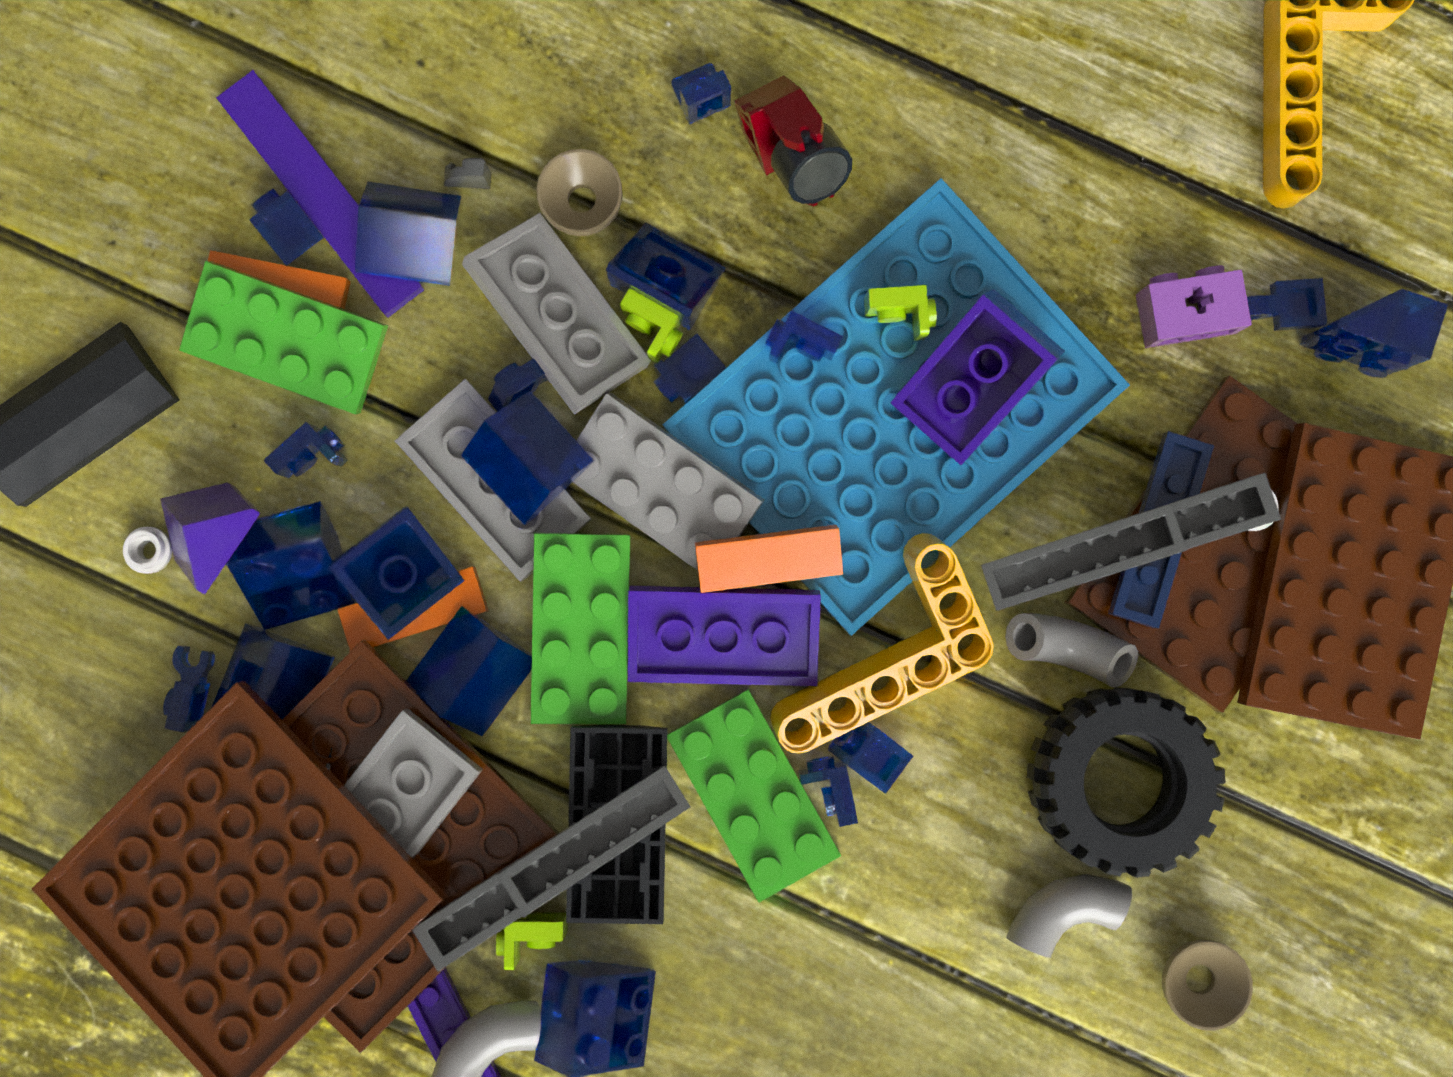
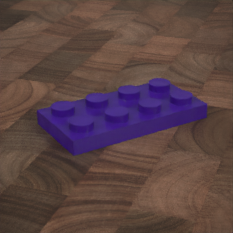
M629 586L628 682L817 686L820 590L735 588L701 593L699 587Z

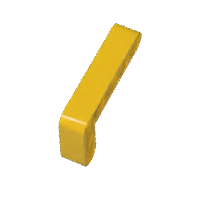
M1289 0L1265 1L1263 28V190L1269 203L1283 209L1293 207L1317 190L1321 184L1323 30L1381 31L1390 26L1407 11L1414 0H1386L1389 7L1385 6L1381 0H1341L1344 7L1337 4L1335 0H1297L1299 6L1292 4ZM1286 39L1295 42L1298 46L1299 52L1291 49L1288 46ZM1286 84L1296 88L1299 98L1294 97L1288 92ZM1285 129H1290L1296 133L1299 144L1289 140ZM1286 174L1296 178L1299 190L1289 186L1286 181Z
M927 533L915 535L908 540L903 551L905 566L932 627L818 681L817 686H808L776 703L771 711L770 721L784 749L791 753L800 754L808 752L982 667L989 661L994 648L990 633L957 556L939 538ZM938 550L939 555L936 563L929 568H921V561L924 555L929 551ZM956 592V600L953 605L947 609H940L939 606L942 598L948 593ZM968 634H974L973 641L967 648L957 649L961 638ZM925 655H932L931 662L927 667L921 670H914L919 658ZM882 676H890L888 684L883 689L871 690L872 684L876 679ZM847 697V702L843 708L837 711L828 710L830 703L834 699ZM796 718L805 719V723L797 731H785L786 725L791 720Z

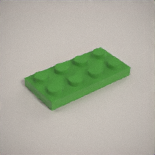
M205 261L179 351L356 415L362 411L389 325L216 262Z
M534 532L531 724H626L630 569L629 534Z
M749 689L668 733L667 739L758 903L841 856Z

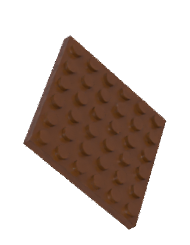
M363 640L282 721L343 785L350 779L401 711L405 709L412 711L483 769L414 858L418 865L447 894L426 916L428 917L558 834L559 831L366 640ZM411 931L324 1018L361 1053L444 968L440 971L436 970L414 932Z
M246 681L237 682L32 888L34 893L204 1077H264L447 896Z

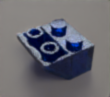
M1400 289L1303 336L1300 346L1315 350L1314 356L1319 359L1335 363L1344 360L1358 365V371L1365 375L1385 378L1387 375L1407 370L1411 366L1431 359L1448 304Z
M321 501L256 519L226 563L264 630L355 604V597L338 534Z
M588 960L547 963L540 1012V1037L535 1050L534 1061L567 1077H582L643 1067L656 971L650 968Z

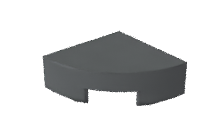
M464 158L462 160V167H458L453 163L446 165L444 186L491 189L492 173L483 158Z

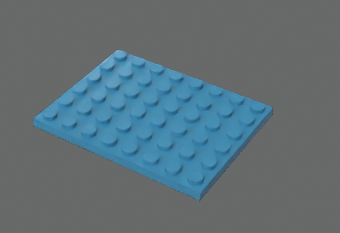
M940 178L662 426L674 437L765 499L749 523L758 534L835 524L839 527L843 575L800 581L808 590H820V603L842 628L852 636L912 582L903 559L904 547L909 539L915 535L927 533L934 535L951 547L1128 388L1130 384L943 179ZM926 285L927 299L934 298L936 303V327H929V335L924 340L914 341L912 314H906V320L893 323H879L877 316L865 317L864 297L868 289ZM995 289L1065 352L962 465H959L890 402L981 296ZM938 550L929 551L924 555L921 561V568L926 569L938 558Z

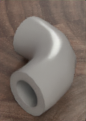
M1037 613L1018 614L1011 619L1006 629V645L1010 653L1017 659L1049 662L1065 666L1089 675L1114 688L1121 686L1128 680L1134 671L1138 659V650L1135 645L1098 628L1053 615Z
M1089 874L1053 880L1028 897L1011 923L1006 938L1026 950L1051 958L1055 946L1063 933L1074 925L1088 922L1111 930H1117L1128 913L1132 899V888L1130 885L1118 880Z
M521 1000L491 1005L462 1022L441 1047L431 1077H482L483 1072L491 1062L503 1054L516 1051H534L539 1042L541 1029V1013L538 1002Z

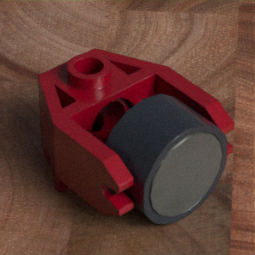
M783 75L734 100L743 134L766 176L775 171L792 199L801 204L815 207L818 205L817 202L827 197L832 198L835 196V193L847 181L852 171L853 159L831 126L823 122L818 111L798 85Z

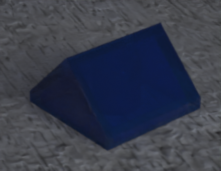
M368 181L358 207L355 272L450 286L461 196Z
M645 223L608 263L606 273L612 287L625 294L629 288L635 290L677 314L680 325L691 331L726 268L650 224Z
M528 391L485 419L461 454L462 458L523 525H527L595 462L532 391Z
M407 506L327 565L388 640L465 581Z
M461 605L406 681L441 718L483 737L532 670V654Z
M245 623L212 707L237 682L246 681L282 720L328 675L335 657L260 627Z

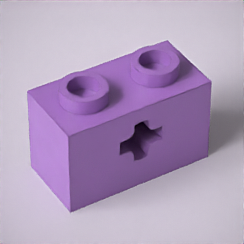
M1219 265L1197 270L1195 272L1196 277L1179 279L1178 273H1167L1150 278V284L1136 294L1145 348L1233 335L1251 326L1242 269L1225 272L1224 266ZM1188 299L1191 304L1198 303L1199 310H1196L1194 306L1186 307L1185 300Z

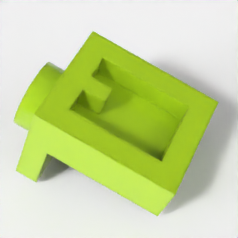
M926 285L868 289L864 297L865 317L877 316L879 323L906 320V314H912L914 341L924 340L929 335V327H936V303L934 298L927 299Z
M629 288L620 303L623 314L628 316L625 322L647 336L650 335L652 330L657 333L647 351L651 361L657 364L663 354L670 357L681 340L683 333L677 330L680 326L679 316Z
M531 912L524 918L523 916L499 931L496 934L497 956H504V970H514L519 963L520 941H527V947L531 949H549L555 947L556 942H563L568 932L566 912Z

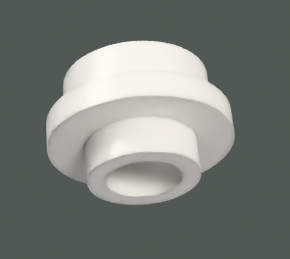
M154 527L135 529L127 536L123 545V556L127 565L139 573L152 574L159 572L166 567L172 556L169 537L162 530ZM148 542H152L156 548L154 556L150 559H147L143 554V548Z

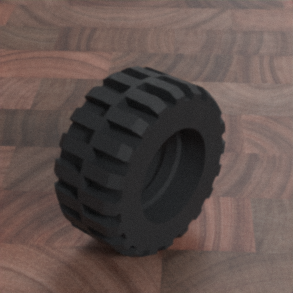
M1115 687L1109 690L1100 688L1088 691L1087 696L1081 699L1073 697L1062 704L1064 708L1062 713L1049 716L1043 724L1047 728L1043 738L1035 737L1031 750L1036 752L1034 764H1027V778L1033 780V789L1028 791L1031 805L1039 811L1038 821L1043 829L1054 837V842L1088 866L1096 867L1107 874L1120 877L1123 873H1128L1134 878L1149 877L1153 868L1163 873L1176 868L1177 862L1175 858L1182 855L1190 859L1200 850L1199 846L1194 843L1200 835L1210 838L1216 828L1215 824L1209 822L1213 809L1220 812L1223 810L1225 797L1216 795L1217 784L1226 783L1225 769L1214 765L1213 758L1220 755L1215 740L1204 737L1203 734L1206 732V726L1198 717L1187 715L1185 713L1186 707L1174 700L1160 697V694ZM1118 735H1133L1149 742L1155 749L1162 767V787L1155 804L1144 816L1128 824L1115 825L1103 821L1089 808L1084 792V776L1090 758L1103 743Z

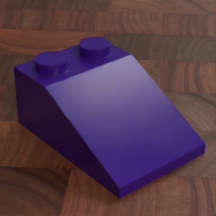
M992 289L981 296L890 403L959 465H962L1060 358L1065 350L995 289Z

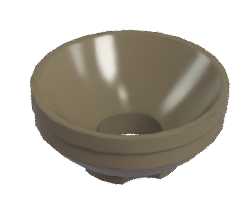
M575 149L560 153L547 163L539 176L537 200L541 212L556 229L568 235L589 236L602 231L616 218L621 207L623 193L619 174L609 160L594 151ZM587 188L594 192L596 202L592 209L587 212H576L569 206V197L576 189Z
M1198 939L1185 943L1170 955L1162 973V989L1169 1007L1180 1020L1200 1030L1215 1031L1234 1024L1244 1015L1252 998L1253 980L1245 960L1235 950L1217 941ZM1196 965H1204L1211 972L1209 986L1199 992L1190 990L1186 983L1188 971Z

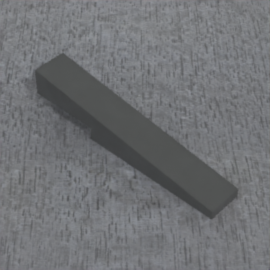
M1265 473L982 564L981 567L995 609L999 611L1281 520L1267 476Z
M662 766L424 918L412 931L436 970L440 971L523 916L524 918L691 806L667 768Z

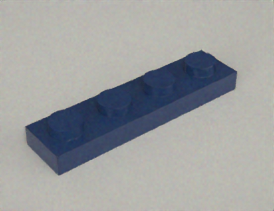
M1170 431L1163 433L1139 513L1200 494L1214 445ZM1182 552L1121 571L1108 614L1147 627L1159 628Z

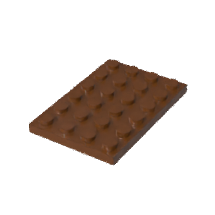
M1231 376L1223 378L1183 435L1214 445L1200 493L1265 473L1270 488L1276 495L1279 503L1293 430L1297 423ZM1145 490L1125 518L1139 513ZM1274 522L1262 530L1243 531L1182 552L1159 628L1147 627L1108 614L1120 572L1077 585L1065 603L1105 632L1135 645L1138 650V656L1213 710L1223 713L1241 686Z
M1307 423L1295 424L1278 503L1281 520L1274 522L1237 703L1420 740L1453 586V456Z

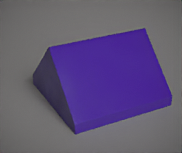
M228 482L160 498L174 560L195 589L203 594H206L260 515V512L247 498Z

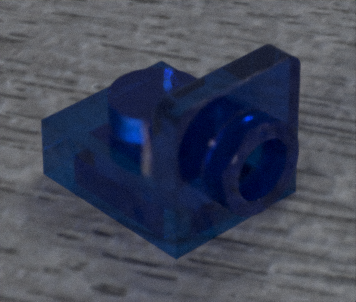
M711 63L680 75L671 81L672 89L688 124H692L731 106V85L724 70L716 72L714 65Z
M272 188L251 204L256 212L250 216V222L286 266L324 238L287 189L278 194Z
M791 310L786 322L780 319L776 320L765 345L772 348L769 360L776 364L779 362L789 340L797 343L795 350L809 359L820 362L822 357H825L832 361L843 336Z
M695 334L664 362L659 360L654 365L655 373L659 376L654 381V384L670 403L678 398L685 405L727 367L701 337Z
M305 422L263 461L276 475L289 478L293 474L295 477H298L308 471L316 463L318 458L315 454L318 451L332 464L340 467L348 459L340 452L345 446L344 443L328 426L324 425L319 429L317 426Z
M870 722L834 738L828 747L830 753L885 794L913 758L911 753Z
M825 756L806 761L807 769L798 771L801 785L824 780L829 782L828 787L821 788L826 816L835 815L839 827L857 824L858 819L846 764L843 761L835 763L834 756Z

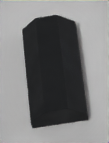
M119 322L0 405V491L17 506L27 507L179 401L175 392L128 325Z
M642 725L572 726L570 731L568 826L662 766L667 768L668 728ZM666 824L567 888L566 923L663 924Z

